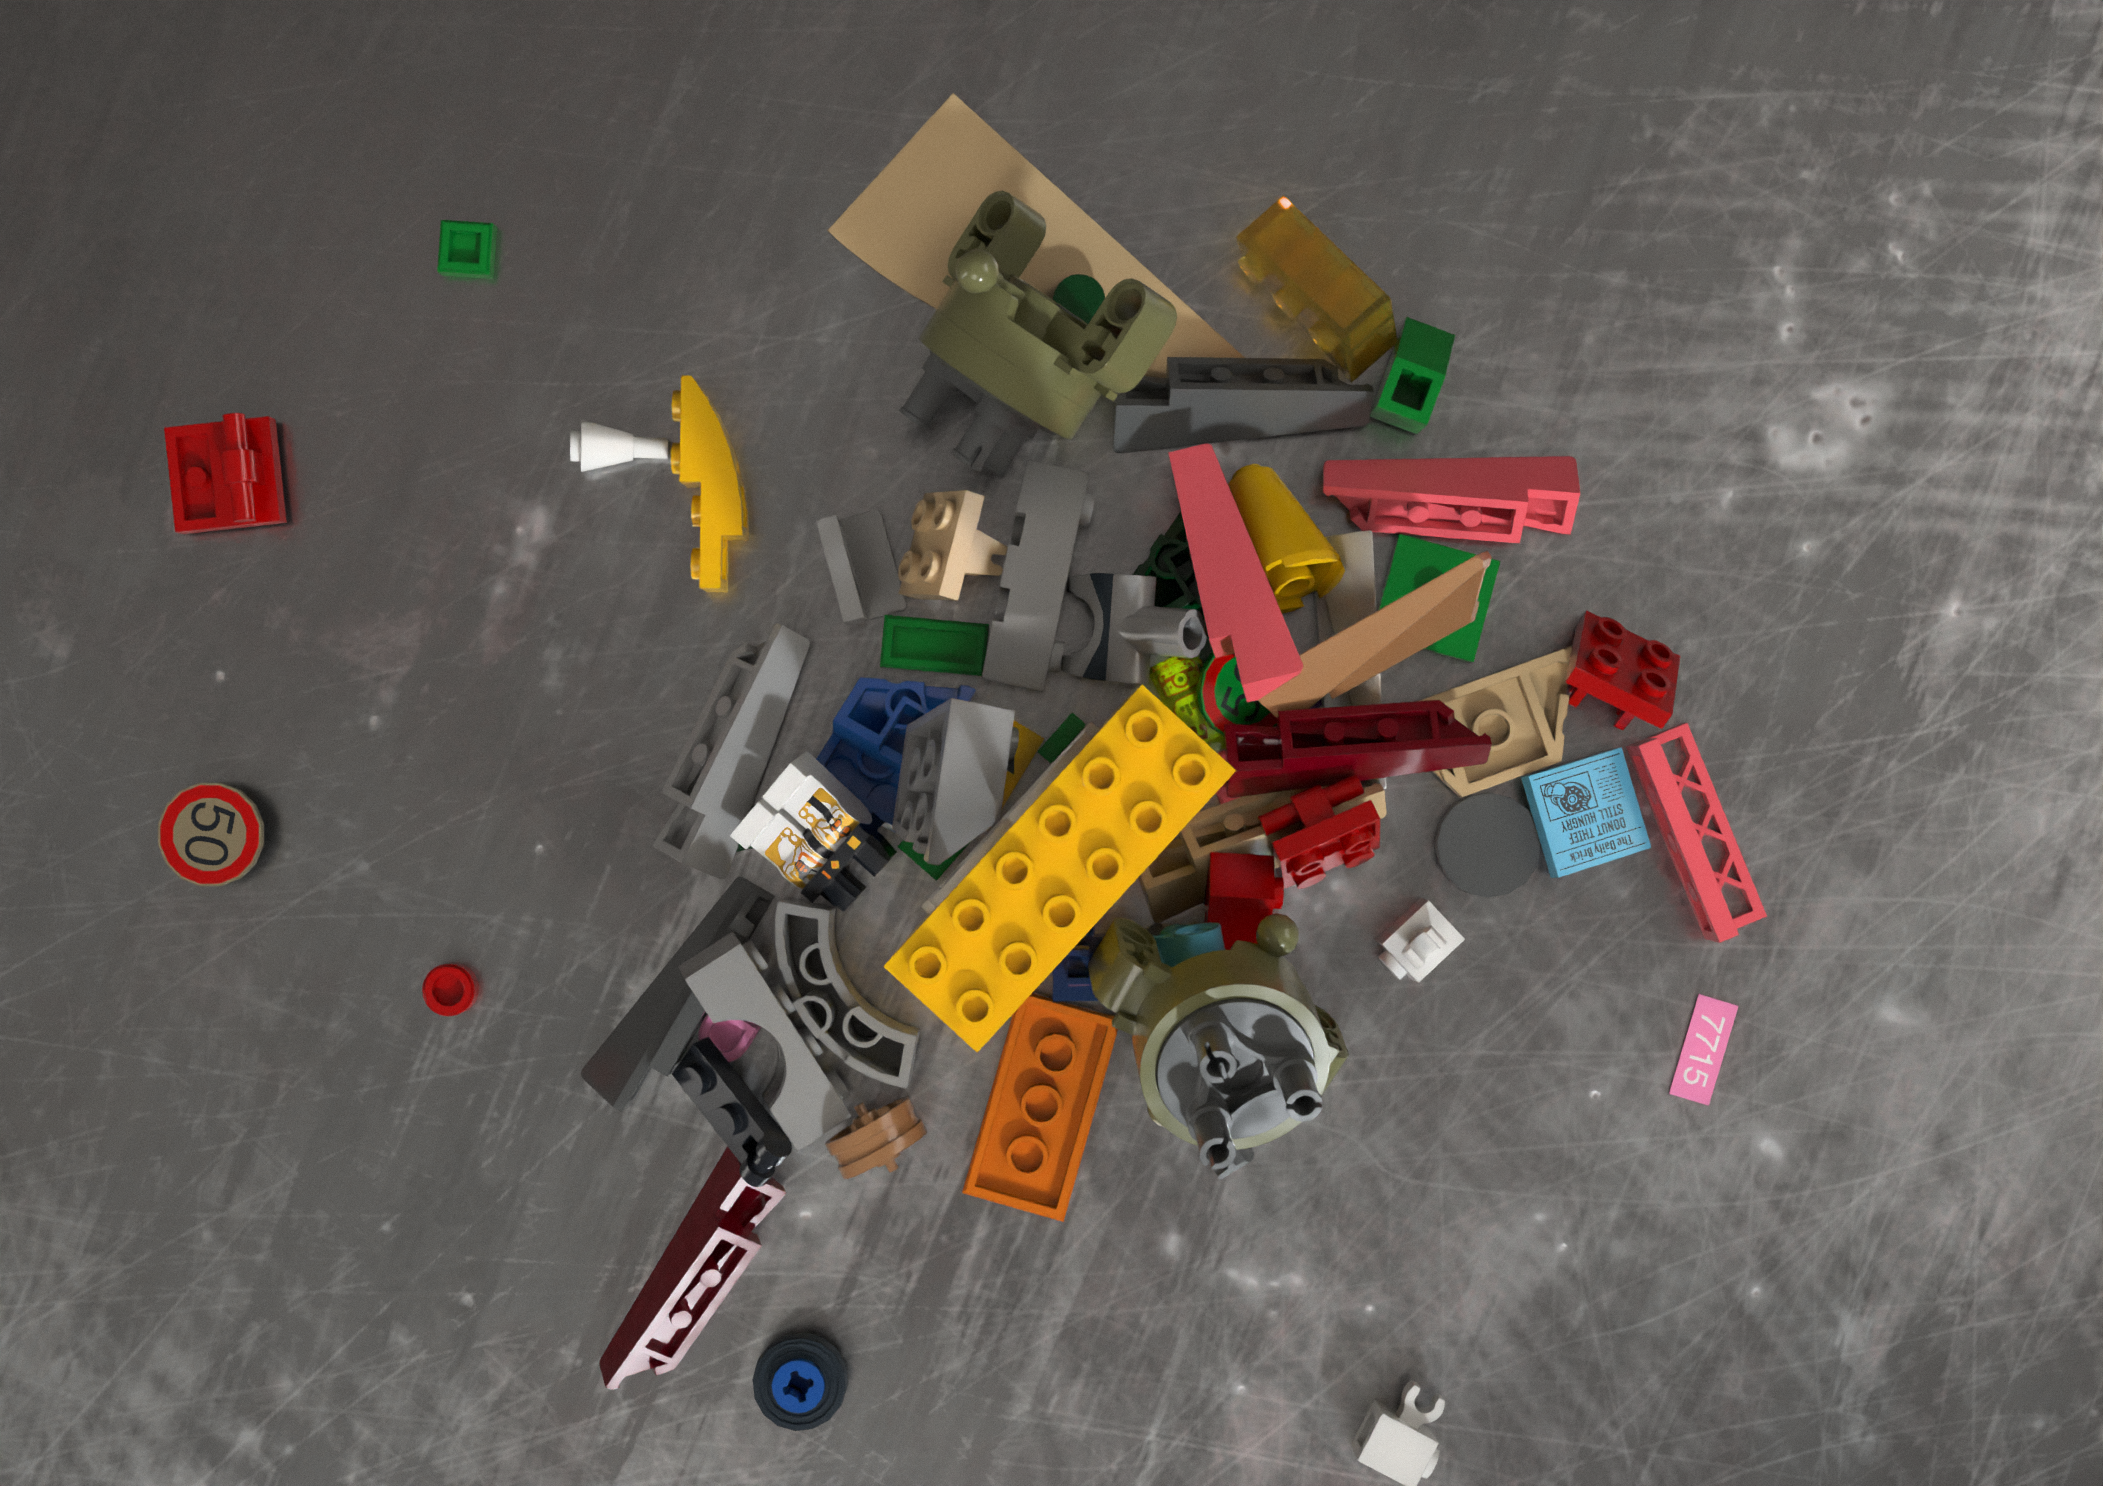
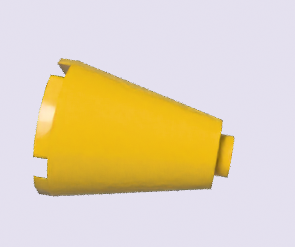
M1250 464L1238 469L1233 474L1228 486L1281 613L1292 612L1304 607L1301 598L1314 591H1317L1319 598L1328 594L1341 581L1345 572L1340 555L1273 468L1259 464Z

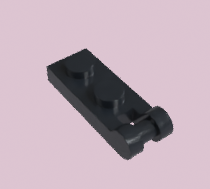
M709 1037L704 1038L691 1046L672 1075L708 1120L714 1131L741 1163L740 1175L743 1180L754 1187L764 1186L774 1175L775 1166L781 1165L791 1153V1142Z

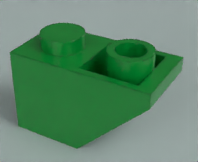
M1406 317L1371 407L1370 417L1415 434L1424 429L1429 422L1446 377L1456 335Z

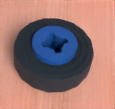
M807 1332L787 1334L770 1343L759 1357L752 1378L754 1398L763 1415L777 1426L793 1431L814 1429L830 1420L841 1407L848 1386L846 1364L837 1348L825 1338ZM795 1385L796 1387L801 1388L802 1394L800 1390H797L794 1387L789 1388V1386Z

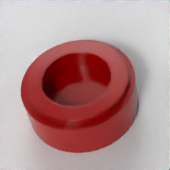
M456 962L445 963L435 967L427 974L423 982L422 994L425 1003L433 1012L442 1016H455L467 1011L474 1005L479 994V982L475 973L466 965Z

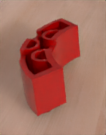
M1210 852L1204 900L1206 906L1204 923L1214 922L1221 925L1225 950H1230L1237 940L1257 944L1256 931L1258 924L1266 916L1272 915L1273 909H1282L1284 878L1274 877V856Z

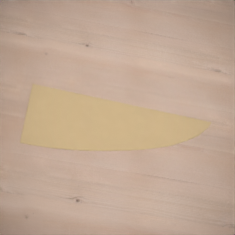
M954 93L827 230L841 244L879 274L914 297L937 309L950 289L942 281L946 275L951 277L948 270V260L954 246L983 201L994 192L1005 191L1040 213L1046 222L1045 237L1021 274L1020 279L1053 299L1058 284L1071 275L1083 274L1094 278L1103 288L1105 298L1117 283L1124 279L1132 278L1142 282L1174 305L1177 313L1176 326L1144 376L1166 378L1167 357L1245 358Z

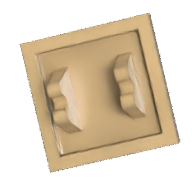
M967 490L924 493L923 500L917 503L912 515L911 526L915 531L910 550L904 554L899 565L898 577L902 582L898 594L919 600L958 601L965 575L1000 576L1002 574V567L994 564L991 561V557L993 554L1006 555L1008 547L977 530L985 496Z

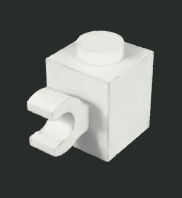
M1419 898L1375 941L1384 949V952L1378 958L1399 980L1407 974L1411 979L1419 983L1460 945L1465 938L1429 900Z
M1413 1380L1404 1387L1401 1403L1397 1411L1374 1400L1351 1444L1357 1461L1405 1486H1417L1421 1477L1427 1479L1433 1472L1439 1458V1449H1437L1439 1442L1432 1430L1423 1424L1437 1420L1445 1407V1400L1438 1393H1435L1428 1406L1423 1408L1415 1406V1398L1419 1394L1420 1387Z

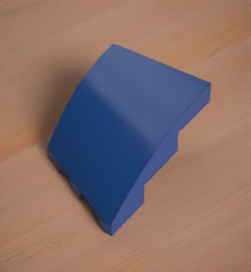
M860 677L835 716L832 735L816 760L858 798L870 814L874 812L885 822L882 825L883 827L896 834L892 829L907 725L950 698L971 702L976 689L967 685H960L958 688L926 686L924 682L905 681L896 684L888 682L886 679Z

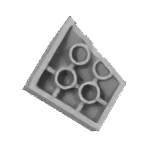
M950 698L907 725L892 829L904 841L914 843L913 849L917 853L924 854V860L928 864L940 865L1000 820L1008 760L1014 758L1019 741V731L1013 727L1014 710Z

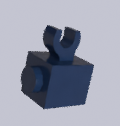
M1095 925L1052 971L1053 1001H1098L1092 991L1088 961L1105 933H1095Z

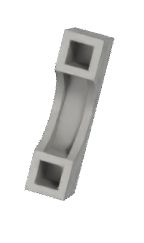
M732 931L678 966L713 1023L728 1020L748 1021L763 1027L774 1036L777 1045V1064L774 1075L762 1092V1096L798 1152L851 1117V1114L842 1102L850 1093L834 1068L825 1074L815 1058L824 1052L807 1026L799 1031L793 1026L788 1015L796 1009L781 985L778 983L769 988L760 972L766 969L768 965L752 940L741 945Z

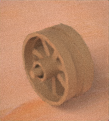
M909 1096L897 1099L877 1110L875 1107L867 1110L863 1102L856 1105L854 1109L858 1116L852 1120L853 1123L826 1141L825 1146L830 1155L835 1156L839 1164L838 1169L844 1179L860 1175L876 1166L886 1165L889 1173L899 1168L895 1159L901 1155L900 1152L927 1134V1129L922 1120H918L913 1111L915 1107Z

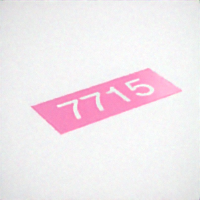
M1698 994L1669 1094L1709 1106L1739 1006Z

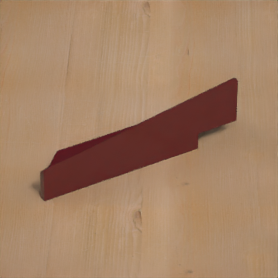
M1440 700L1278 711V727L1224 724L1225 761L1236 770L1226 781L1227 795L1230 798L1311 788L1318 784L1326 786L1355 774L1360 781L1481 765L1488 761L1492 746L1491 737L1486 733L1478 736L1456 720L1454 710Z
M728 1146L600 1359V1370L605 1387L608 1389L620 1388V1382L624 1377L652 1369L656 1376L674 1370L762 1247L758 1235L751 1231L782 1200L786 1194L785 1188L773 1177L761 1187L747 1184L740 1175L741 1163Z

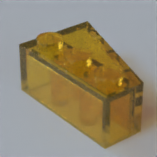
M1284 195L1236 236L1242 257L1238 260V263L1244 273L1255 284L1259 285L1262 282L1268 288L1281 310L1299 323L1351 383L1396 344L1397 333L1391 298Z

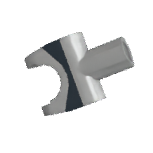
M1110 573L1070 576L1067 581V592L1075 593L1076 597L1082 598L1090 606L1094 615V631L1086 647L1078 652H1072L1071 655H1062L1061 670L1091 680L1149 684L1151 655L1193 658L1199 655L1207 639L1205 620L1202 613L1195 609L1156 607L1157 577Z

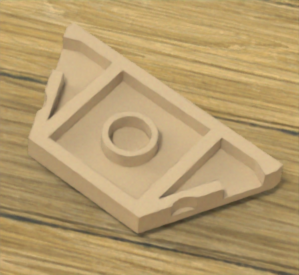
M1572 646L1418 700H1440L1454 710L1455 719L1478 736L1486 733L1491 737L1492 746L1488 761L1485 764L1432 771L1456 795L1465 797L1562 762L1565 738L1562 730L1569 703V695H1567L1568 684L1565 683Z

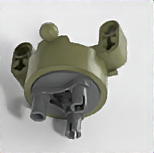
M1005 191L994 192L983 201L949 256L948 270L951 277L946 275L942 282L949 286L950 289L918 338L930 349V355L921 367L925 373L904 406H901L899 409L904 416L919 426L928 429L951 390H962L977 403L974 409L978 414L956 448H953L951 454L966 465L970 463V467L978 472H981L984 465L1001 476H1004L1006 473L1005 470L1026 438H1033L1039 429L1049 434H1058L1072 440L1101 394L1114 402L1118 395L1117 393H1126L1135 388L1171 336L1177 321L1176 309L1170 301L1142 282L1132 278L1122 280L1110 290L1089 324L1020 279L1021 274L1045 237L1046 222L1040 213Z
M1278 913L1266 916L1257 927V944L1237 940L1230 950L1203 953L1171 967L1161 962L1156 940L1148 930L1132 920L1121 917L1115 918L1088 961V970L1095 997L1105 1007L1117 1013L1111 1022L1112 1026L1132 1035L1133 1051L1140 1084L1147 1103V1112L1152 1121L1159 1126L1165 1127L1178 1138L1197 1145L1202 1164L1207 1166L1210 1161L1211 1169L1216 1170L1229 1166L1235 1159L1236 1150L1248 1149L1271 1142L1285 1135L1301 1122L1312 1120L1322 1111V1104L1319 1103L1323 1102L1322 1095L1348 1058L1349 1052L1336 1020L1325 1010L1313 1003L1312 997L1295 967L1282 957L1289 955L1296 948L1299 940V929L1292 919L1287 915Z

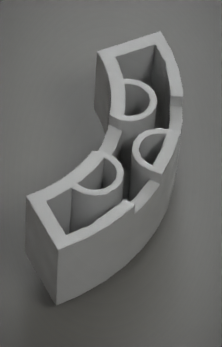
M1031 460L1027 461L1015 512L1016 516L1010 544H1008L1000 581V591L992 621L982 679L1044 692L1048 671L1059 672L1065 642L1055 640L1066 583L1079 525L1090 526L1096 497L1086 494L1090 473Z
M783 898L777 901L775 946L779 969L782 970L785 984L793 1000L792 1004L804 1024L816 1039L819 1038L833 1053L842 1058L848 1066L883 1083L907 1089L912 1078L920 1028L905 1025L882 1014L868 1003L853 986L844 970L837 950L835 938L836 907L790 898Z

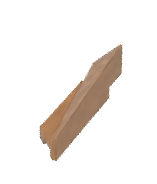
M1485 551L1470 558L1299 655L1303 663L1301 673L1258 701L1276 718L1278 717V711L1310 709L1328 693L1334 699L1475 621L1480 603L1477 600L1486 568L1490 566L1491 555L1488 551Z

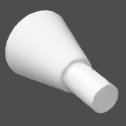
M582 419L581 430H571L570 461L581 462V472L633 461V458L668 459V438L633 437L631 433Z

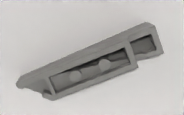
M777 623L772 626V631L765 642L757 647L744 643L731 652L661 791L666 796L678 801L679 804L656 838L653 847L685 865L718 879H725L727 877L739 845L730 835L751 811L810 646L807 638Z

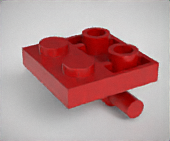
M228 413L222 415L223 421L164 428L176 533L190 534L287 523L276 419L270 416L245 419V414Z
M1356 774L1323 789L1318 784L1291 796L1290 803L1258 816L1265 836L1298 822L1301 824L1302 830L1272 842L1275 870L1278 877L1284 878V889L1295 884L1298 889L1315 885L1326 877L1325 871L1345 864L1346 868L1361 865L1373 858L1375 855L1374 850L1380 848V817L1372 800L1335 815L1332 809L1364 794L1362 784Z

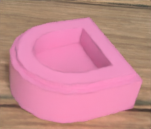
M707 1014L698 1032L699 1041L709 1037L726 1060L731 1062L740 1058L749 1049L762 1027L743 1020L713 1023Z

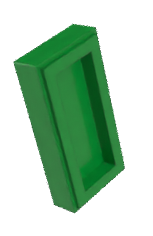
M884 615L880 667L982 677L988 645L989 624Z

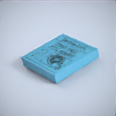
M1622 747L1613 748L1521 777L1551 878H1559L1651 848Z

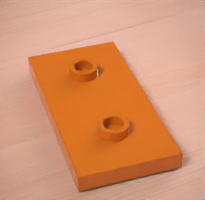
M1033 992L1012 1014L962 1193L1064 1222L1118 1029L1113 1027L1111 1023L1115 1015L1067 1001H1053V997Z

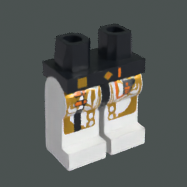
M808 751L787 766L762 796L763 799L757 802L730 835L743 848L747 849L752 846L776 866L784 878L797 888L802 889L800 893L811 903L822 896L843 912L853 904L866 888L861 881L846 869L851 861L855 859L875 877L897 853L887 839L878 832L885 822L874 812L870 814L863 803Z

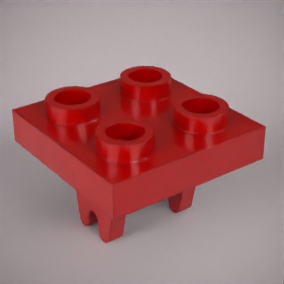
M1586 610L1576 626L1565 683L1571 685L1569 688L1571 694L1569 695L1568 704L1576 708L1588 693L1617 707L1615 714L1618 717L1613 726L1618 729L1624 730L1634 717L1663 729L1673 715L1681 656L1673 653L1668 646L1659 641L1647 640L1626 630L1622 624L1612 618L1600 617Z

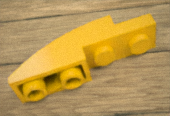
M681 375V390H673L672 418L674 422H680V443H672L671 469L673 474H680L679 482L687 488H701V495H693L691 504L693 527H700V548H692L691 576L692 579H699V588L706 592H728V540L749 541L748 508L744 482L729 434L715 406L692 376Z

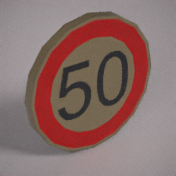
M223 782L197 783L179 791L165 805L158 823V847L166 865L180 879L197 886H224L242 878L257 863L264 846V822L256 804L242 790Z

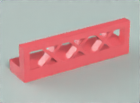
M1688 723L1679 724L1626 746L1704 938L1721 943L1738 936V928L1767 917ZM1676 738L1679 739L1686 756L1679 775L1672 773L1661 746ZM1691 770L1696 783L1687 780ZM1684 786L1700 792L1706 804L1698 824L1692 821L1681 792ZM1710 819H1712L1717 832L1707 828ZM1704 834L1721 841L1724 848L1725 856L1718 872L1712 870L1701 843ZM1730 867L1734 872L1736 880L1727 877ZM1724 883L1741 889L1749 910L1731 916L1721 892Z

